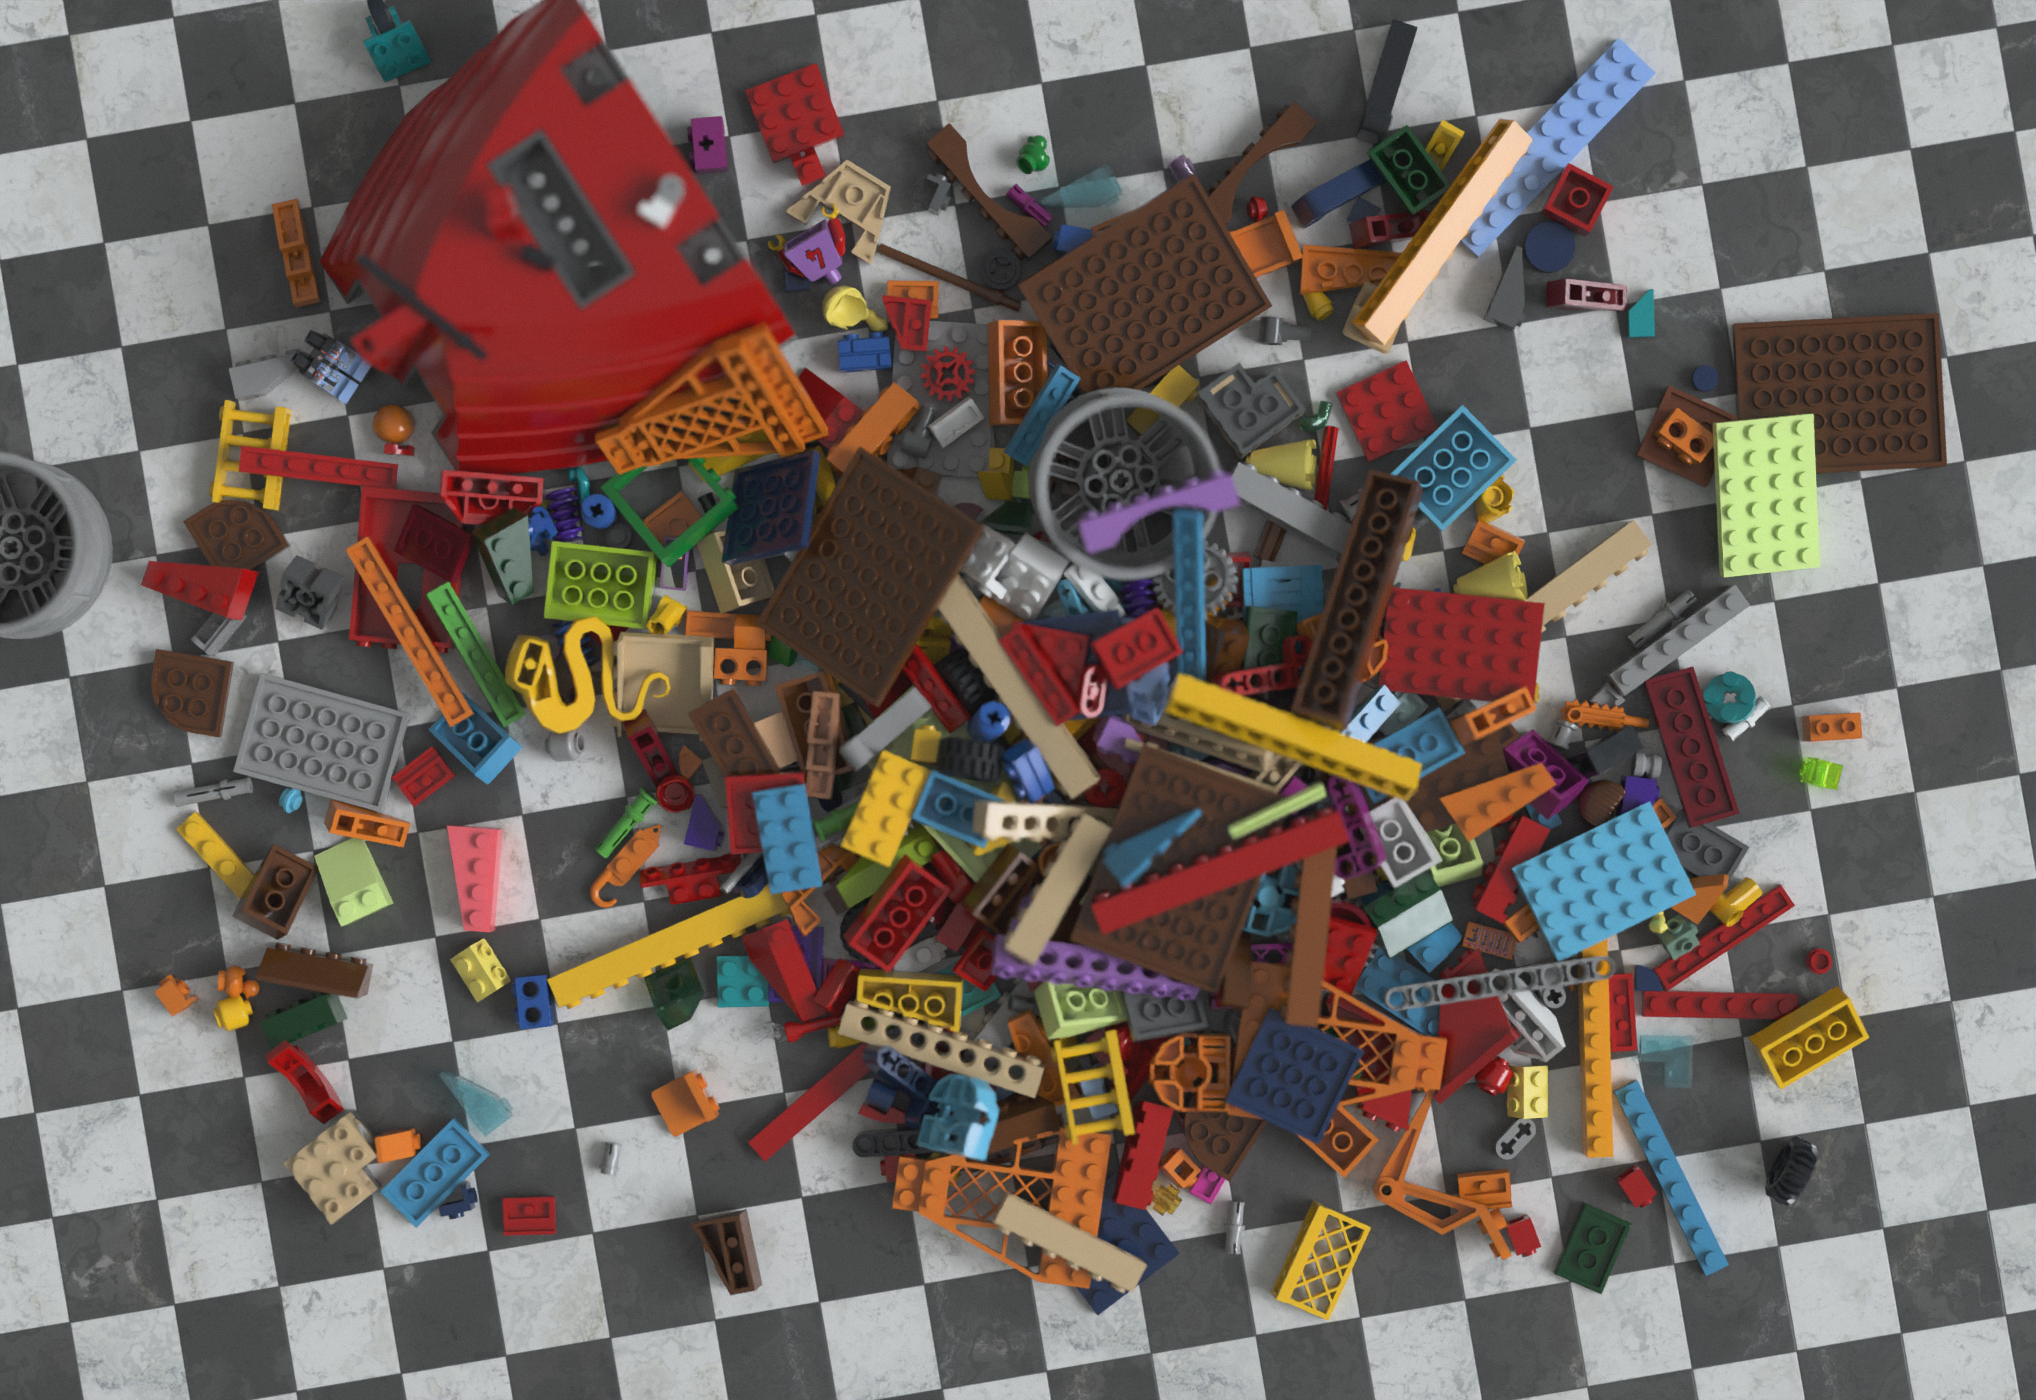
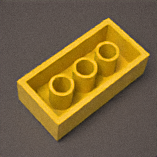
M882 750L839 847L885 867H890L931 771Z
M1836 986L1750 1036L1749 1040L1768 1078L1781 1090L1867 1040L1869 1036L1850 997Z

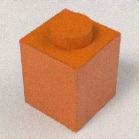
M737 614L734 625V649L765 650L766 642L771 641L772 635L756 624L761 615Z

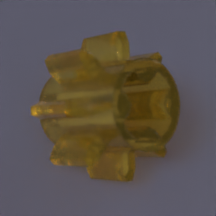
M1161 1184L1153 1194L1152 1202L1155 1203L1153 1209L1162 1216L1165 1212L1172 1215L1182 1201L1177 1196L1180 1190L1171 1184L1167 1188Z

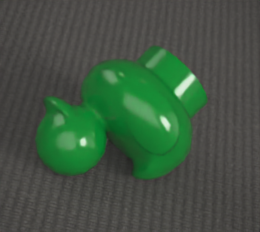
M1041 135L1029 136L1027 138L1028 143L1022 145L1019 150V157L1016 160L1018 168L1025 174L1041 172L1046 169L1050 162V157L1044 151L1047 148V140Z

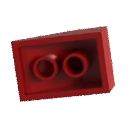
M805 368L798 379L828 427V435L816 439V441L827 450H830L835 444L841 443L850 426L856 425L862 419L864 411L809 369Z

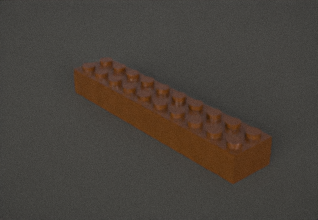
M1369 469L1292 707V712L1296 717L1319 725L1347 731L1423 494L1418 480Z

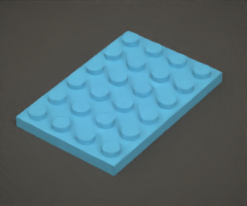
M1650 801L1511 868L1556 962H1560L1696 895Z

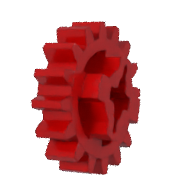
M944 346L942 353L934 349L935 356L927 355L926 359L929 363L921 365V368L926 370V373L920 374V378L927 379V382L923 384V388H931L929 393L931 397L936 393L939 394L938 401L940 402L944 396L948 398L949 403L952 402L955 395L961 400L962 391L970 393L967 385L975 384V380L970 378V376L976 374V370L969 369L973 361H965L967 353L963 352L959 355L958 347H954L953 351L949 352L948 347ZM942 358H954L951 362L947 363L940 361ZM962 365L965 369L964 381L959 377L958 371ZM932 368H934V370L938 374V378L935 380L934 384L931 380ZM954 368L952 372L954 378L942 380L944 377L942 371L944 369L949 371ZM945 386H954L955 388H957L952 391H943V388Z

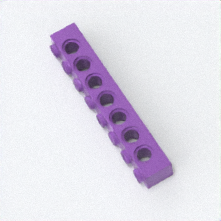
M996 935L992 946L991 975H998L1001 978H1023L1031 982L1037 980L1048 981L1055 985L1071 984L1080 988L1095 987L1105 991L1120 990L1127 991L1130 994L1144 993L1152 994L1155 997H1176L1180 1000H1195L1200 990L1199 987L1177 979L1173 981L1169 976L1084 945L1048 941L1033 968L1024 962L1017 961L1015 957L1006 953L1005 948L1007 945L1004 943L1006 936Z

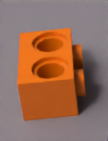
M1675 408L1669 413L1654 434L1659 438L1657 442L1668 450L1672 448L1678 452V458L1688 465L1701 463L1714 445L1713 434L1679 408ZM1671 424L1678 426L1680 430L1677 438L1669 433ZM1691 440L1699 442L1700 451L1698 453H1694L1690 449Z
M715 648L714 679H720V684L735 685L736 680H745L746 686H761V681L767 682L769 651ZM728 659L735 663V670L731 674H725L722 670L723 662ZM751 661H758L761 665V670L757 675H751L747 670V666Z
M1861 713L1802 716L1804 742L1862 738Z

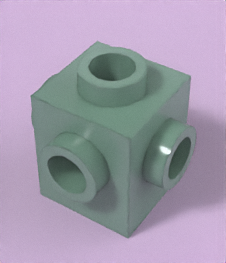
M1680 914L1665 922L1668 929L1663 931L1662 934L1655 933L1662 947L1674 961L1700 944L1695 935L1698 933L1696 926L1691 920L1686 922Z

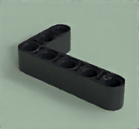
M1393 19L1356 139L1375 145L1384 141L1393 117L1391 112L1417 32V26Z
M908 1127L862 1131L857 1134L852 1143L854 1153L864 1158L937 1152L912 1145L909 1141V1136L913 1134L919 1135L920 1130ZM949 1134L948 1141L957 1143L959 1136ZM887 1136L894 1137L897 1141V1146L888 1148L884 1144V1138ZM867 1138L871 1142V1148L869 1150L861 1149L858 1140Z

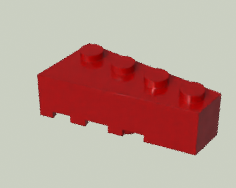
M149 561L141 585L226 618L242 621L259 572L243 568Z
M1522 813L1519 814L1518 818L1514 816L1507 828L1510 832L1506 840L1501 839L1495 850L1497 856L1494 862L1487 864L1483 875L1486 877L1481 885L1477 884L1471 894L1473 899L1471 903L1476 910L1504 924L1507 915L1503 914L1506 907H1510L1511 904L1513 905L1518 896V888H1516L1518 883L1511 868L1538 856L1550 831L1548 827Z
M1145 1101L1134 1102L1131 1116L1135 1133L1129 1134L1126 1137L1112 1203L1146 1210L1147 1205H1151L1153 1199V1191L1151 1189L1159 1173L1158 1164L1164 1150L1165 1139L1174 1108Z

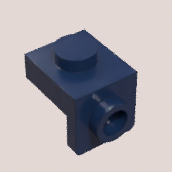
M470 1182L464 1183L461 1186L463 1199L443 1203L439 1206L441 1217L449 1216V1219L460 1218L464 1216V1212L475 1208L478 1198L476 1189L474 1187L471 1188Z

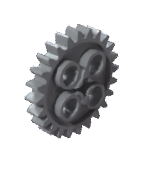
M1207 540L1203 542V561H1206L1203 565L1205 620H1207V612H1211L1215 616L1217 615L1216 607L1225 609L1224 600L1232 601L1228 592H1236V588L1232 583L1238 582L1236 575H1234L1237 572L1234 565H1231L1233 563L1231 557L1227 556L1224 549L1218 551L1219 548L1216 543L1209 548ZM1175 567L1156 575L1158 577L1153 579V583L1157 586L1154 588V592L1158 596L1157 599L1160 605L1164 604L1163 607L1166 612L1172 610L1171 613L1176 618L1175 580H1173ZM1218 581L1215 586L1207 587L1210 582Z

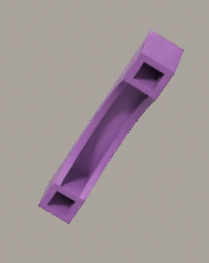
M1223 469L1215 470L1208 473V478L1198 481L1197 477L1183 481V486L1175 489L1172 486L1160 488L1157 490L1158 494L1148 497L1147 494L1133 497L1132 503L1122 505V502L1107 506L1108 511L1097 514V510L1082 514V519L1077 520L1086 551L1092 553L1114 546L1121 534L1133 522L1159 508L1173 505H1191L1218 512L1239 505L1240 501L1231 473L1223 472Z
M1114 715L1101 718L1092 738L1098 746L1097 750L1107 755H1111L1112 752L1121 755V760L1133 765L1140 753L1124 748L1126 739L1130 738L1142 742L1134 727L1127 720ZM1220 758L1202 762L1244 777L1248 774L1242 767Z

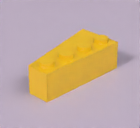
M873 969L860 970L858 975L857 1001L887 1011L892 1010L903 1014V1016L914 1017L926 1021L928 1024L939 1025L959 1033L961 1027L963 977L959 975L890 971L888 973L886 970Z

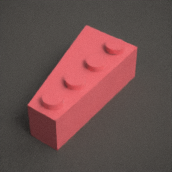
M447 825L464 930L478 932L495 931L503 829Z

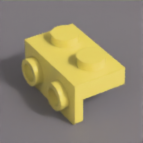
M485 939L476 942L450 959L477 1003L511 982L506 970L502 967Z
M1508 1065L1513 1072V1077L1507 1087V1115L1522 1119L1548 1117V1066Z

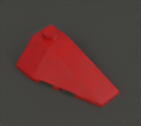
M790 918L741 936L750 961L802 1023L827 1014L823 1008L813 1001L818 989Z

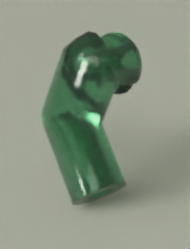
M1321 401L1317 414L1309 418L1305 416L1301 419V429L1314 433L1324 428L1328 423L1333 404Z

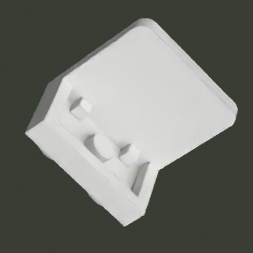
M982 525L985 529L959 572L963 574L962 579L971 587L977 584L979 585L977 589L986 596L990 597L994 594L1002 599L1007 590L995 581L994 578L1008 560L1016 544L986 525Z

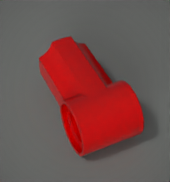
M945 849L932 856L931 863L944 881V884L951 889L948 894L949 898L957 903L971 891L976 883Z

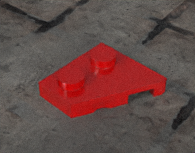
M882 295L884 306L901 350L927 352L932 300Z

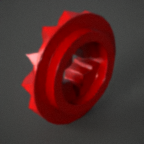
M1103 767L1102 770L1097 771L1101 779L1084 790V793L1091 804L1097 807H1111L1123 798L1125 782L1122 775L1118 774L1114 769L1107 770ZM1103 780H1106L1108 786H1111L1107 788L1106 795L1103 794L1101 788H1097L1102 786Z

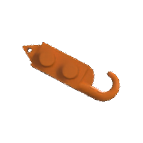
M661 824L644 830L640 828L597 877L590 888L591 900L595 905L601 908H608L617 902L615 898L607 902L601 900L599 891L607 882L615 886H623L628 883L660 846L658 842ZM654 828H658L657 833L654 832Z

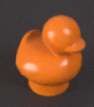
M233 965L228 967L226 971L219 970L217 991H225L229 997H235L243 993L248 1000L249 997H254L259 993L260 986L257 981L252 979L242 983L243 975L246 974V971L240 966Z

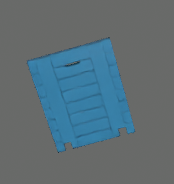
M1322 565L1241 569L1244 623L1246 606L1298 611L1297 624L1323 613ZM1297 641L1294 646V650L1296 653H1298L1301 649L1299 641Z

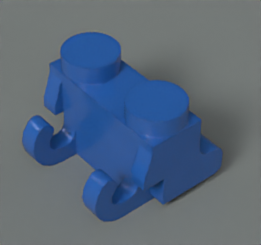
M537 506L532 510L531 514L533 517L528 519L531 551H537L540 556H546L548 549L544 541L546 538L551 540L556 536L557 530L548 511L544 507Z

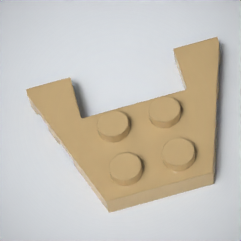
M846 160L825 177L814 189L807 192L796 204L789 207L786 213L807 225L820 203L833 211L832 203H834L839 209V215L865 230L851 253L867 264L872 265L891 186L849 160Z

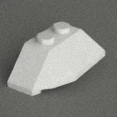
M1495 968L1492 972L1501 971V970ZM1496 976L1492 982L1495 990L1500 991L1505 987V979L1503 977ZM1518 978L1519 984L1526 987L1527 984L1521 978ZM1532 990L1498 995L1512 1029L1514 1028L1520 1034V1037L1508 1046L1515 1054L1547 1062L1565 1047L1557 1018Z

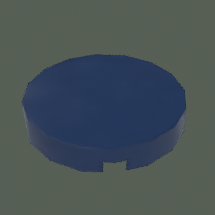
M1548 221L1541 222L1531 229L1525 238L1523 248L1527 261L1536 270L1552 273L1560 271L1570 263L1574 257L1576 245L1574 236L1567 227L1558 222Z

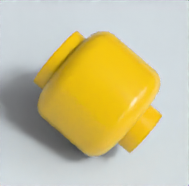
M240 995L218 1000L216 1008L212 1009L218 1027H223L227 1032L247 1026L250 1021L249 1015L253 1014L249 1000L243 1001Z

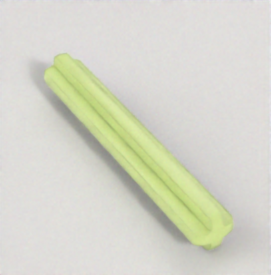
M1317 783L1229 825L1228 830L1231 837L1237 839L1325 797L1324 787L1321 783Z

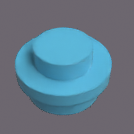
M294 788L285 789L279 799L280 807H283V810L287 813L297 810L302 803L301 791Z

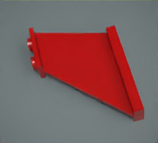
M1478 948L1473 953L1470 949L1458 958L1460 961L1459 965L1454 969L1449 966L1438 976L1441 980L1488 973L1481 956L1482 952ZM1474 979L1470 980L1467 983V991L1472 995L1479 992V983ZM1449 983L1444 984L1441 988V994L1444 998H1451L1454 994V988ZM1498 996L1440 1004L1438 1037L1447 1038L1441 1086L1440 1090L1435 1091L1434 1099L1441 1104L1520 1037V1034L1514 1028L1512 1029Z
M1326 991L1323 1001H1325L1330 1015L1334 993ZM1338 997L1336 1017L1385 1024L1383 1020L1346 999ZM1336 1026L1342 1034L1350 1029V1027ZM1358 1029L1345 1038L1348 1043L1354 1046L1359 1045L1365 1040ZM1361 1029L1367 1038L1376 1032ZM1381 1033L1371 1043L1380 1052L1390 1044V1041L1384 1033ZM1387 1033L1394 1040V1034ZM1369 1044L1361 1048L1364 1050L1361 1056V1060L1364 1063L1376 1055ZM1392 1049L1382 1055L1389 1067ZM1380 1058L1367 1066L1374 1077L1387 1069ZM1363 1069L1360 1078L1372 1079L1366 1070ZM1387 1074L1385 1077H1383V1078L1380 1079V1080H1382V1081H1388V1075H1389V1074ZM1355 1086L1358 1095L1375 1091L1374 1088ZM1412 1090L1362 1101L1358 1104L1357 1108L1363 1110L1362 1116L1375 1122L1377 1118L1387 1121L1385 1127L1398 1133L1400 1129L1408 1131L1410 1128L1408 1121Z

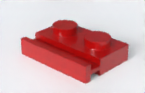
M432 746L391 778L397 783L413 807H416L456 775L436 751V748Z
M555 1196L503 1198V1236L556 1234Z

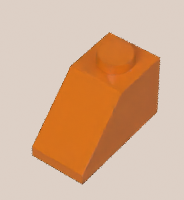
M1717 874L1688 878L1696 895L1672 906V909L1698 925L1727 888L1729 876Z
M415 1128L385 1131L375 1137L378 1163L408 1158L418 1154V1149H421V1138L419 1134H416Z

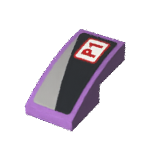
M664 536L663 546L666 548L676 537ZM689 551L669 568L662 562L660 588L686 591Z

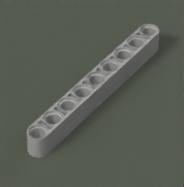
M1595 956L1389 988L1385 992L1384 1003L1391 1010H1406L1604 980L1614 974L1615 963L1607 956ZM1600 960L1605 961L1608 965V971L1604 975H1600L1596 971V964ZM1574 964H1578L1582 968V975L1578 979H1574L1570 975V968ZM1548 968L1554 969L1557 974L1556 980L1552 983L1547 982L1544 978V973ZM1522 972H1527L1531 976V982L1526 987L1521 986L1518 981V977ZM1496 976H1501L1505 979V987L1500 991L1495 990L1492 985V981ZM1473 979L1480 985L1479 992L1474 995L1467 991V983ZM1447 983L1451 984L1454 988L1453 996L1448 999L1444 998L1441 994L1442 986ZM1423 987L1428 991V999L1425 1002L1416 1000L1415 992L1418 988ZM1398 991L1402 994L1403 1001L1399 1006H1393L1390 1003L1389 997L1392 992Z

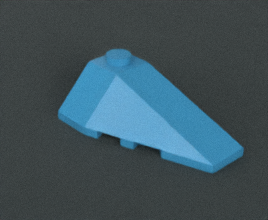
M1196 807L1124 839L1119 844L1113 842L1103 851L1106 856L1102 860L1122 885L1126 887L1151 864L1150 861L1153 855L1157 856L1159 853H1162L1171 843L1170 839L1173 836L1174 838L1178 837L1202 812Z
M1379 880V884H1376L1377 892L1359 896L1358 898L1365 905H1368L1394 888ZM1449 923L1406 950L1425 971L1430 973L1452 952L1464 936L1452 923Z

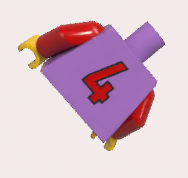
M832 203L834 212L830 215H827L824 206L821 209L822 214L829 218L828 223L824 219L787 242L782 235H776V238L779 240L777 247L773 241H768V247L778 251L777 256L788 272L802 278L807 277L810 281H816L823 276L829 285H833L841 279L842 276L836 268L842 264V256L845 253V233L840 219L836 218L839 209L834 203Z

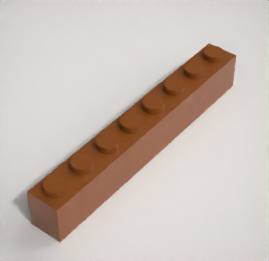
M1309 814L1306 816L1307 820L1317 817V815ZM1337 846L1298 860V862H1301L1300 872L1295 873L1294 887L1298 888V896L1293 898L1291 913L1296 914L1295 924H1290L1288 937L1289 940H1293L1292 950H1287L1286 966H1290L1289 976H1285L1283 982V992H1287L1286 1003H1281L1280 1018H1284V1024L1318 1027Z

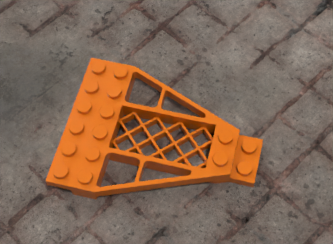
M764 324L716 341L654 390L651 396L635 405L620 417L619 426L597 433L596 442L620 475L643 466H657L674 459L777 453L781 458L805 451V443L827 436L828 427ZM717 356L729 376L706 384L700 383L694 373ZM685 380H689L694 387L664 398ZM727 397L739 399L737 404L726 401ZM704 405L715 408L713 412L702 410ZM721 409L732 412L731 416L719 413ZM679 414L691 416L690 420L678 418ZM738 414L746 415V416L737 418ZM697 418L709 420L707 425L696 422ZM656 422L667 424L665 429L655 427L654 425ZM715 422L721 423L720 425L713 427ZM675 426L685 430L683 433L672 431V428ZM763 429L770 441L739 443L736 438ZM690 431L698 432V433L689 435ZM667 439L675 440L669 443H665ZM726 441H728V442L730 443V444H720V443H723V442H726Z
M1251 960L1249 1007L1246 1010L1242 1009L1232 1082L1268 1007L1270 1006L1280 1011L1281 1003H1286L1287 992H1283L1284 977L1289 976L1290 966H1286L1284 963H1267ZM1324 980L1322 981V986L1332 991L1334 995L1331 1014L1329 1016L1319 1015L1318 1023L1325 1024L1319 1029L1324 1031L1332 1026L1340 1036L1338 1038L1346 1042L1348 1041L1345 1038L1358 1029L1365 1040L1357 1045V1047L1363 1048L1369 1044L1376 1053L1365 1063L1360 1058L1359 1062L1362 1066L1354 1071L1348 1085L1374 1088L1375 1091L1343 1098L1337 1107L1412 1090L1415 1087L1440 1090L1447 1038L1419 1034ZM1338 997L1346 999L1383 1020L1385 1024L1336 1017ZM1336 1026L1350 1027V1029L1342 1034ZM1361 1029L1376 1032L1367 1038ZM1381 1033H1384L1390 1044L1378 1052L1371 1041ZM1387 1033H1393L1394 1040ZM1392 1049L1389 1067L1382 1055ZM1380 1058L1387 1069L1374 1077L1367 1066ZM1365 1069L1372 1079L1355 1078L1354 1076ZM1387 1074H1389V1075H1388V1081H1382V1080H1380V1079H1382L1383 1077H1385ZM1231 1104L1230 1110L1227 1112L1228 1115L1262 1119Z
M1060 1126V1131L1054 1133L1051 1129L1037 1133L1036 1139L1055 1134L1058 1135L1052 1171L1019 1167L1022 1143L1031 1141L1028 1139V1136L1014 1141L1016 1151L1012 1166L966 1160V1157L953 1154L927 1159L899 1156L892 1208L918 1212L927 1219L1038 1282L1089 1289L1091 1276L1088 1275L1089 1270L1081 1266L1078 1270L1064 1263L1065 1258L1059 1255L1053 1258L1043 1253V1247H1041L1038 1272L1035 1273L1005 1256L1008 1241L1007 1234L1003 1233L1001 1252H998L957 1229L955 1226L956 1224L996 1229L997 1224L993 1220H986V1218L996 1212L999 1204L995 1206L988 1194L999 1186L1006 1193L1007 1190L1002 1183L1015 1175L1022 1186L1013 1192V1195L1017 1196L1023 1190H1026L1033 1199L1030 1203L1033 1205L1037 1204L1039 1208L1043 1209L1039 1201L1049 1194L1047 1212L1097 1236L1112 1135L1101 1132L1078 1135V1144L1073 1145L1072 1139L1067 1140L1065 1126ZM951 1165L958 1166L953 1171H951ZM964 1168L971 1177V1180L959 1188L952 1179V1176ZM968 1168L982 1169V1171L974 1177ZM989 1171L997 1183L984 1191L977 1180ZM993 1171L1009 1174L999 1180ZM1019 1175L1033 1176V1178L1024 1183ZM1040 1178L1047 1187V1190L1035 1198L1028 1187ZM1044 1178L1051 1179L1050 1186L1047 1184ZM950 1180L957 1190L947 1197ZM972 1183H975L982 1194L970 1202L962 1191ZM960 1193L968 1205L955 1213L948 1202ZM986 1197L993 1208L981 1217L973 1205ZM945 1206H947L952 1215L944 1214ZM971 1208L978 1218L960 1215Z

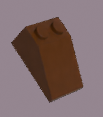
M273 844L244 891L232 917L276 940L286 936L312 884L318 867Z

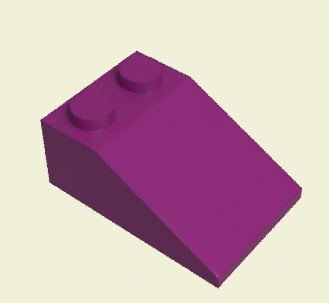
M1533 729L1503 749L1504 757L1512 772L1542 763L1556 783L1555 786L1529 802L1547 820L1574 802L1589 782L1582 773Z

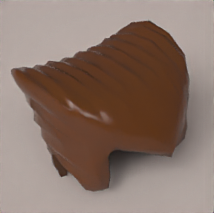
M1611 780L1594 781L1586 785L1578 796L1579 813L1585 821L1597 827L1610 819L1620 801L1626 795V791L1621 785Z

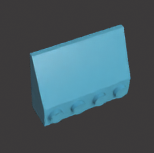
M1462 405L1391 474L1420 482L1423 494L1417 510L1443 532L1517 459Z

